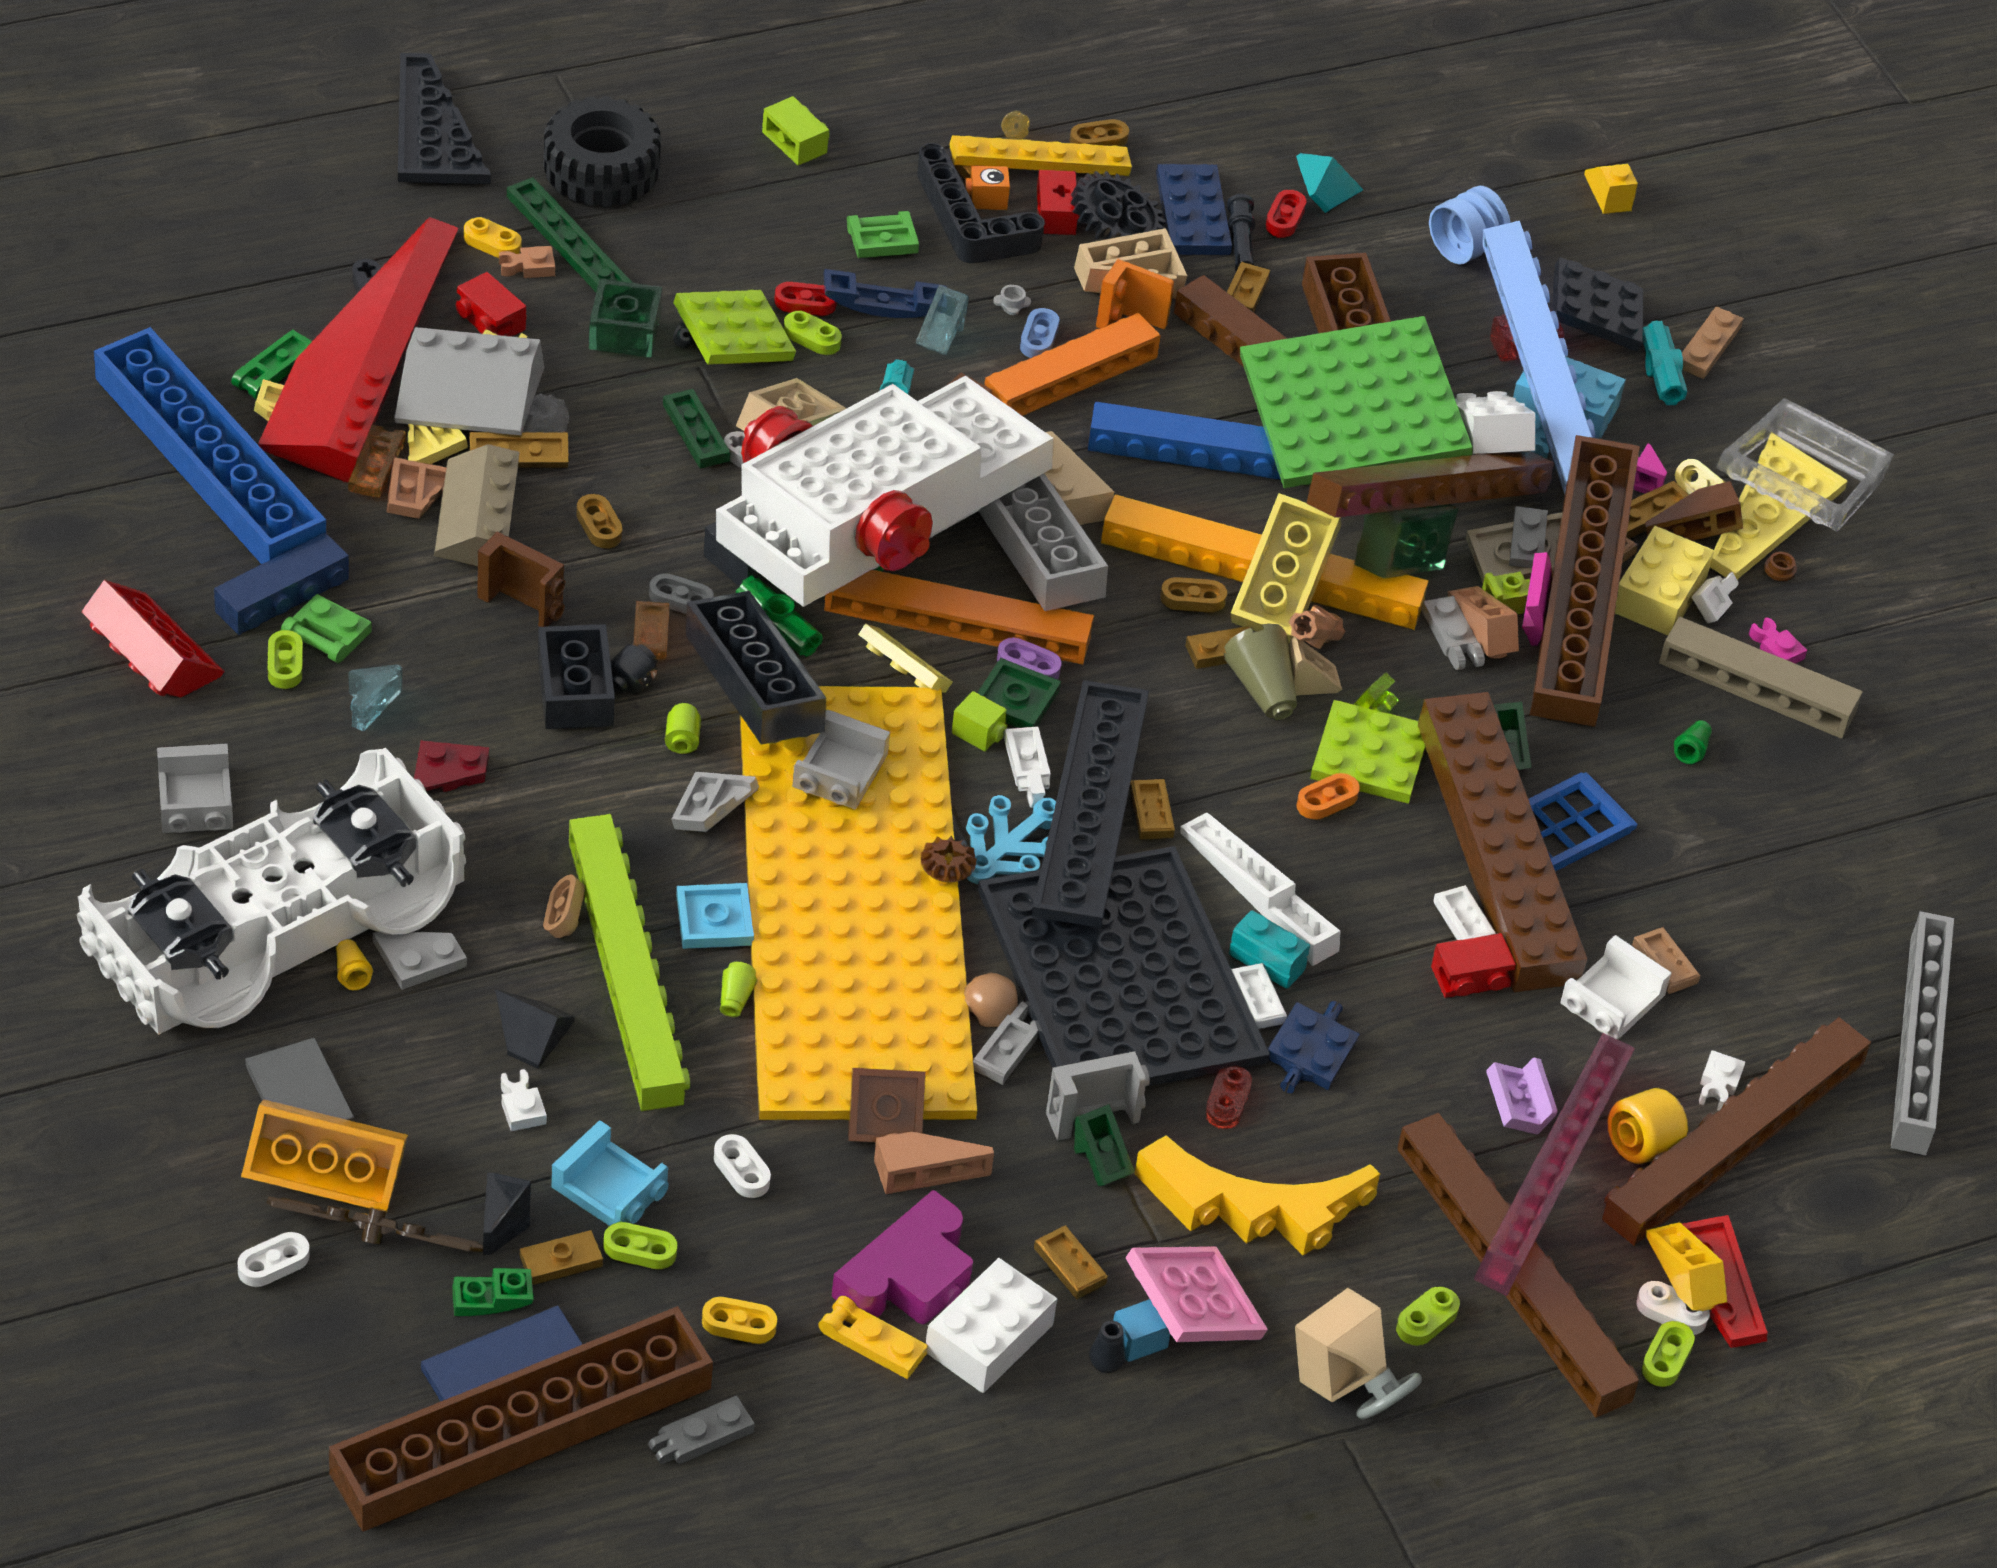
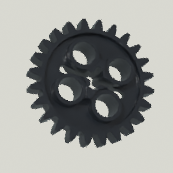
M1097 171L1093 175L1087 173L1084 178H1080L1071 193L1073 198L1070 204L1075 206L1072 212L1081 215L1077 221L1079 223H1086L1088 226L1085 230L1094 231L1096 233L1095 239L1102 237L1107 240L1165 229L1163 225L1166 220L1161 218L1163 211L1155 209L1158 202L1150 201L1148 198L1151 194L1142 193L1140 191L1141 185L1134 187L1131 185L1129 178L1124 182L1117 173L1114 178L1107 171L1102 176Z

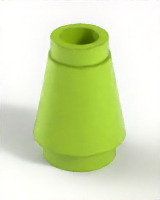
M732 962L723 971L720 1011L724 1015L729 1017L740 1016L757 983L756 970L751 965L744 962Z

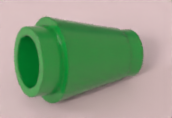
M1702 720L1696 721L1675 739L1674 753L1678 760L1685 764H1693L1704 758L1712 733V728L1707 722Z

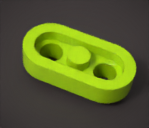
M804 311L791 312L784 318L783 329L790 340L821 355H831L839 351L842 334L835 326Z
M281 630L272 634L268 640V680L277 688H293L302 680L303 642L301 636L296 632Z
M618 1222L610 1225L604 1233V1251L614 1260L652 1269H664L671 1266L677 1258V1241L672 1234L666 1231Z
M1433 1287L1426 1291L1400 1313L1396 1327L1400 1339L1407 1344L1415 1346L1429 1342L1456 1319L1460 1307L1458 1296L1452 1290L1445 1287ZM1412 1320H1418L1420 1323H1415Z
M1669 1321L1660 1326L1642 1364V1374L1648 1382L1662 1387L1676 1382L1694 1344L1695 1337L1690 1327L1678 1321Z

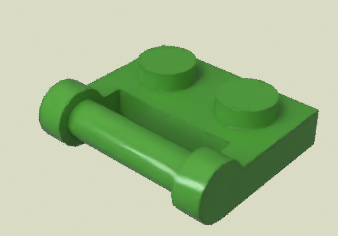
M899 211L898 215L858 218V215L847 216L848 233L851 234L858 258L918 253L919 241L909 211Z
M316 594L294 617H288L284 621L281 630L296 632L301 636L303 642L328 654L330 660L340 663L372 632V622Z

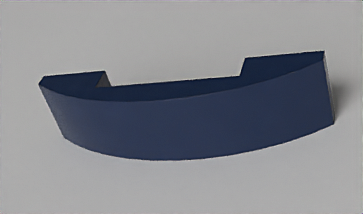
M824 269L825 295L840 305L858 312L890 318H917L943 313L948 310L946 285L916 281L914 290L856 283L855 273Z

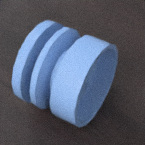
M1481 185L1473 187L1459 194L1456 198L1449 199L1436 206L1430 213L1429 218L1430 234L1435 246L1446 259L1459 265L1467 263L1485 252L1482 245L1483 229L1510 223V216L1500 197L1490 188Z

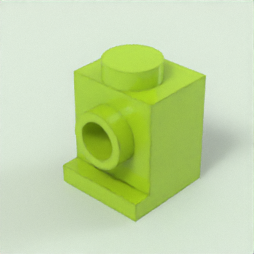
M1521 571L1493 576L1492 572L1485 573L1482 589L1517 614L1525 613L1530 579L1525 580Z

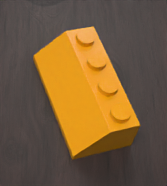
M263 1100L258 1107L241 1177L366 1208L373 1207L388 1211L408 1135Z

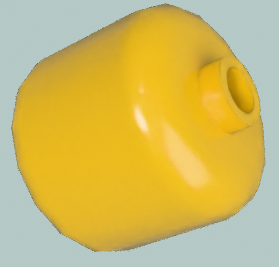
M1660 1088L1646 1090L1617 1101L1611 1108L1607 1121L1608 1133L1613 1146L1619 1155L1635 1164L1653 1161L1656 1155L1671 1149L1685 1138L1688 1133V1121L1683 1106L1670 1092Z

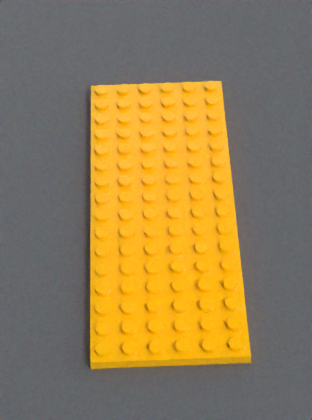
M818 686L826 697V710L834 711L890 732L888 755L856 810L792 787L795 763L797 760L803 761L820 733L812 734L808 737H797L773 744L761 745L740 715L743 776H755L759 785L758 790L744 801L748 895L754 941L751 943L752 967L756 970L755 976L757 978V983L753 989L759 1120H849L852 1068L926 1072L923 1120L976 1119L977 1102L969 1008L964 1000V991L967 984L958 882L936 880L929 876L921 865V852H923L926 843H933L937 836L942 840H947L952 835L954 839L941 688L934 690L920 687ZM947 853L945 855L946 865H950L953 854Z

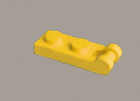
M840 1296L832 1306V1313L825 1314L818 1324L820 1330L826 1336L906 1379L910 1377L927 1354V1344L858 1308L854 1301L846 1296ZM844 1320L852 1324L851 1328L843 1325Z

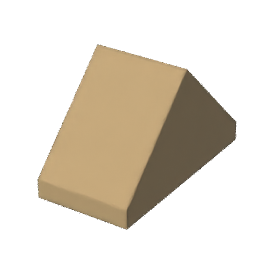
M1293 637L1290 640L1289 650L1296 695L1329 694L1341 691L1342 687L1336 666L1304 641Z

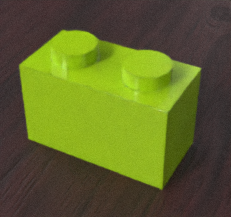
M794 96L764 108L762 132L794 163L801 165L827 153L829 129Z

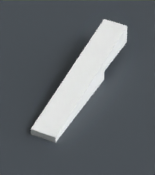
M1205 813L1180 826V833L1264 917L1310 944L1307 961L1312 966L1339 952L1340 930L1295 895V883L1210 814Z

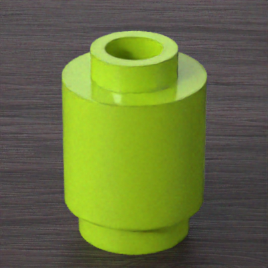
M687 703L677 704L667 715L665 744L668 749L675 753H691L699 745L701 716L693 705Z

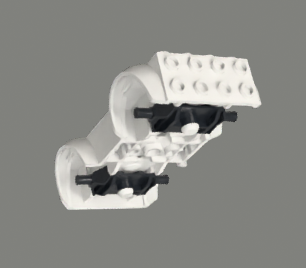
M386 747L383 749L367 750L360 754L355 772L341 789L336 791L327 779L323 780V783L320 781L317 784L316 790L326 799L320 804L302 812L286 813L279 809L278 802L275 800L270 804V814L200 848L182 845L177 848L171 864L157 879L152 880L145 869H139V872L135 871L132 875V880L137 883L141 890L130 897L119 901L103 903L94 899L91 884L84 887L82 895L78 896L80 912L77 913V919L82 928L83 935L80 937V944L88 956L93 955L98 961L103 975L107 979L112 978L117 984L121 997L126 1002L131 1001L136 1007L140 1020L145 1025L149 1023L158 1035L181 1023L201 1028H220L235 1023L249 1014L263 999L271 984L272 977L338 945L339 942L350 939L368 929L383 934H407L421 929L434 920L446 907L454 893L455 886L464 881L466 858L463 842L466 838L460 824L451 821L440 802L432 800L426 793L421 781L418 779L414 780L407 772L400 758H395ZM311 863L315 866L314 869L309 868L305 870V873L297 872V870ZM250 893L253 895L249 898L250 902L239 904L235 902Z

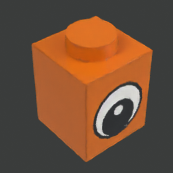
M971 166L970 178H965L964 186L975 208L1007 210L1010 190L1008 167Z

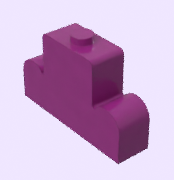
M932 1190L834 1273L831 1297L835 1300L840 1296L849 1297L858 1308L875 1317L880 1316L884 1312L886 1300H889L919 1324H926L946 1306L948 1307L970 1286L973 1259L958 1248L963 1222L961 1211L935 1190Z

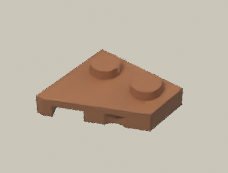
M394 457L387 513L419 519L443 494L446 467Z

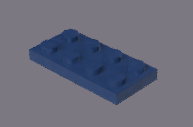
M1157 164L1156 176L1163 217L1166 220L1165 228L1177 254L1230 255L1232 243L1217 165Z

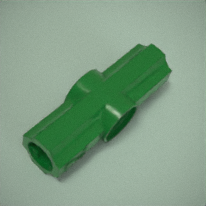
M750 576L743 580L736 593L750 590L788 645L799 655L808 657L815 653L818 646L822 643L823 635L795 611V604L792 598L787 595L776 594L759 578Z

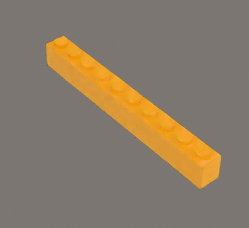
M1114 495L1104 519L1101 543L1243 582L1262 535ZM1330 554L1311 601L1415 630L1423 601L1425 600L1428 580Z

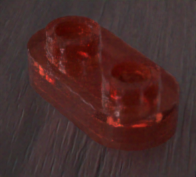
M1239 1066L1222 1068L1218 1072L1205 1111L1208 1122L1213 1126L1229 1129L1235 1127L1240 1122L1252 1085V1077L1247 1070Z

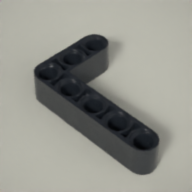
M927 143L920 148L917 170L918 179L957 257L961 261L969 264L1033 254L1041 249L1045 225L1041 215L1026 212L981 220L946 149L936 143Z

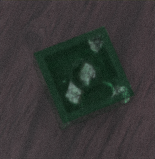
M600 279L590 317L589 349L652 357L661 318L663 287Z

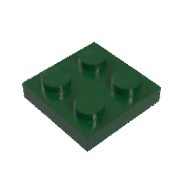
M1000 658L978 691V694L1007 709L1005 723L1017 728L1037 727L1060 692L1061 681Z

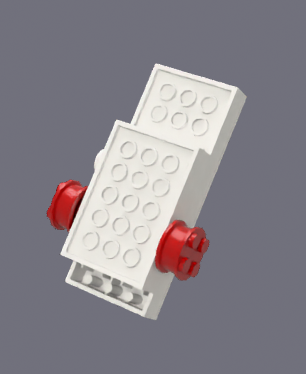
M966 376L919 401H916L892 384L815 426L808 421L799 420L798 415L789 407L777 406L767 410L756 420L750 421L744 430L745 438L741 450L744 463L742 464V496L716 509V540L804 607L879 566L889 571H896L906 567L917 557H921L927 552L930 545L929 538L1052 469L1053 437Z

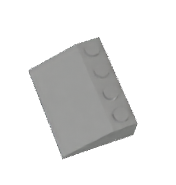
M415 327L406 352L395 413V423L522 435L544 370L540 339Z

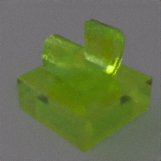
M1385 672L1361 695L1354 705L1365 708L1372 706L1373 710L1389 713L1399 702L1393 693L1387 691L1395 680Z

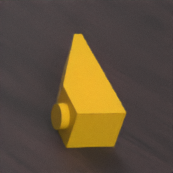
M1678 1222L1646 1230V1237L1678 1297L1692 1310L1706 1311L1712 1309L1717 1304L1727 1302L1723 1261L1685 1226Z

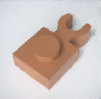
M552 246L520 248V254L510 251L499 253L501 276H513L517 272H523L524 278L555 276Z

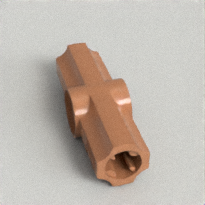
M1314 605L1310 611L1294 613L1289 621L1292 629L1291 635L1300 641H1306L1318 649H1321L1324 643H1329L1333 640L1339 641L1345 633L1343 619L1317 605Z

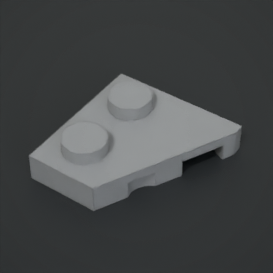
M380 932L373 933V943L401 990L467 967V957L452 933L410 932L394 935Z

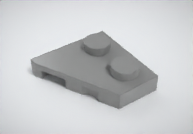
M695 772L671 819L674 829L707 832L758 790L757 778L755 776Z

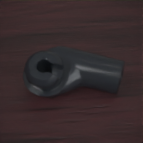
M683 321L678 323L673 334V341L678 347L687 348L694 339Z

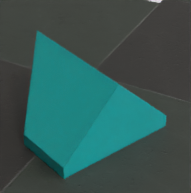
M1303 153L1296 156L1309 196L1325 213L1363 191L1360 185L1333 157Z

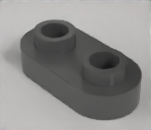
M659 574L650 581L649 597L652 602L687 614V602L714 597L712 589L708 586L672 574Z

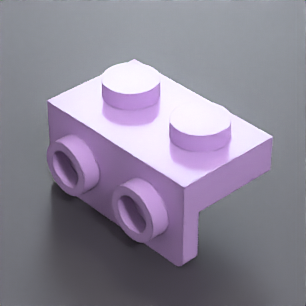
M1532 1058L1523 1069L1494 1062L1486 1070L1504 1127L1538 1135L1557 1115L1558 1111L1541 1059Z

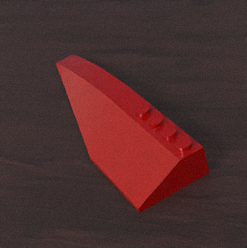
M429 217L297 357L259 440L258 446L263 451L350 483L407 351L414 329L420 321L459 228Z

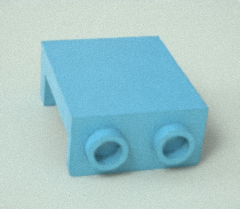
M599 1120L552 1164L551 1187L608 1226L618 1222L635 1224L642 1217L645 1209L654 1200L659 1201L667 1192L669 1187L667 1182L668 1167L661 1163L653 1170L610 1141L611 1127Z

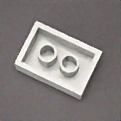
M1501 391L1488 392L1487 397H1476V394L1473 393L1457 394L1455 401L1473 447L1472 454L1535 451V412L1525 407L1524 403L1517 402L1516 398L1509 397L1506 392Z
M998 1258L928 1325L926 1344L928 1345L927 1354L984 1393L1053 1326L1057 1298Z

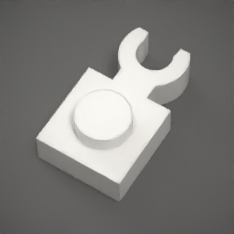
M1712 1050L1700 1082L1704 1087L1699 1097V1104L1704 1105L1708 1097H1714L1719 1101L1717 1110H1720L1728 1099V1094H1735L1745 1061Z
M524 1069L520 1070V1081L517 1083L510 1082L506 1073L501 1074V1090L504 1093L502 1094V1107L511 1131L545 1125L547 1122V1114L538 1088L528 1089L529 1076Z

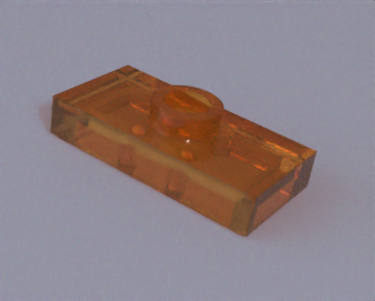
M636 601L633 645L643 644L654 653L657 659H666L670 603Z

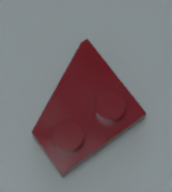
M421 740L414 780H420L426 791L441 787L443 792L455 790L462 785L470 786L485 782L489 761V747Z

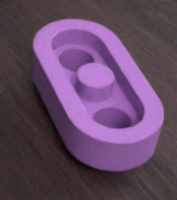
M1007 638L999 644L997 661L1003 658L1054 679L1059 678L1061 659L1054 652L1020 638Z

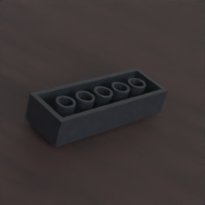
M750 590L687 602L686 637L761 745L773 744L797 737H808L812 734L825 732V695Z

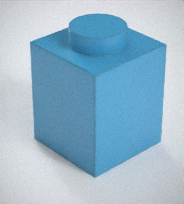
M1150 1299L1114 1313L1113 1321L1120 1323L1123 1327L1126 1359L1128 1362L1168 1348L1170 1332Z

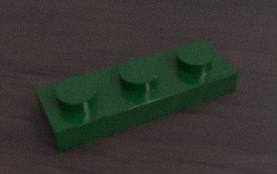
M694 389L663 396V407L700 469L730 461V450Z

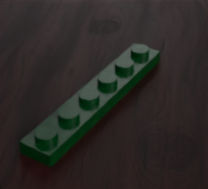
M533 177L507 187V198L607 305L634 295L635 285Z

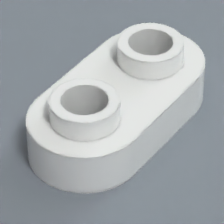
M734 1134L725 1135L718 1139L714 1147V1162L736 1192L747 1198H756L764 1195L770 1186V1170L751 1144L744 1137Z
M287 1232L247 1249L238 1258V1276L246 1285L260 1287L300 1270L309 1261V1243L303 1235ZM287 1255H294L291 1258L286 1257Z
M1659 1281L1645 1283L1640 1288L1636 1301L1638 1310L1644 1316L1661 1324L1669 1321L1684 1323L1691 1328L1694 1335L1701 1333L1706 1328L1710 1316L1709 1310H1692L1678 1297L1672 1286Z

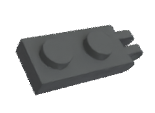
M736 1395L662 1427L658 1432L659 1436L651 1439L648 1445L652 1452H657L656 1458L660 1464L674 1459L678 1464H681L754 1433L755 1423Z

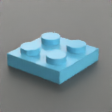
M747 883L677 886L676 897L683 949L751 946L752 941H754Z

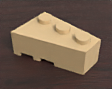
M1166 228L1079 245L1074 269L1084 292L1101 293L1102 281L1117 259L1174 280L1172 295L1174 299H1176L1177 290L1185 286L1187 274Z
M1053 431L1046 432L1053 437L1052 469L1044 474L1080 525L1104 521L1114 498V491Z

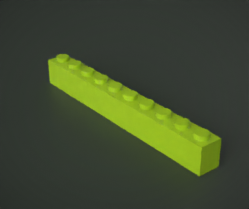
M611 814L570 819L569 846L578 879L585 885L584 901L641 1111L684 1105L685 1090L690 1089L689 1073L687 1068H681L680 1062H682L680 1041L673 1040L672 1034L675 1033L674 1019L672 1013H666L665 1007H667L664 985L658 986L657 980L660 977L658 961L656 958L651 959L650 953H652L651 936L649 932H643L642 926L645 925L642 906H636L635 900H637L635 880L628 878V874H630L628 854L621 853L620 848L623 847L620 827H614Z

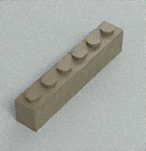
M1680 616L1664 642L1659 664L1841 739L1857 712L1863 692Z

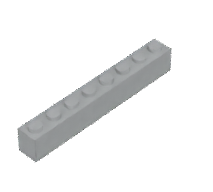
M1920 911L1910 940L1891 1148L1926 1155L1936 1129L1954 918Z

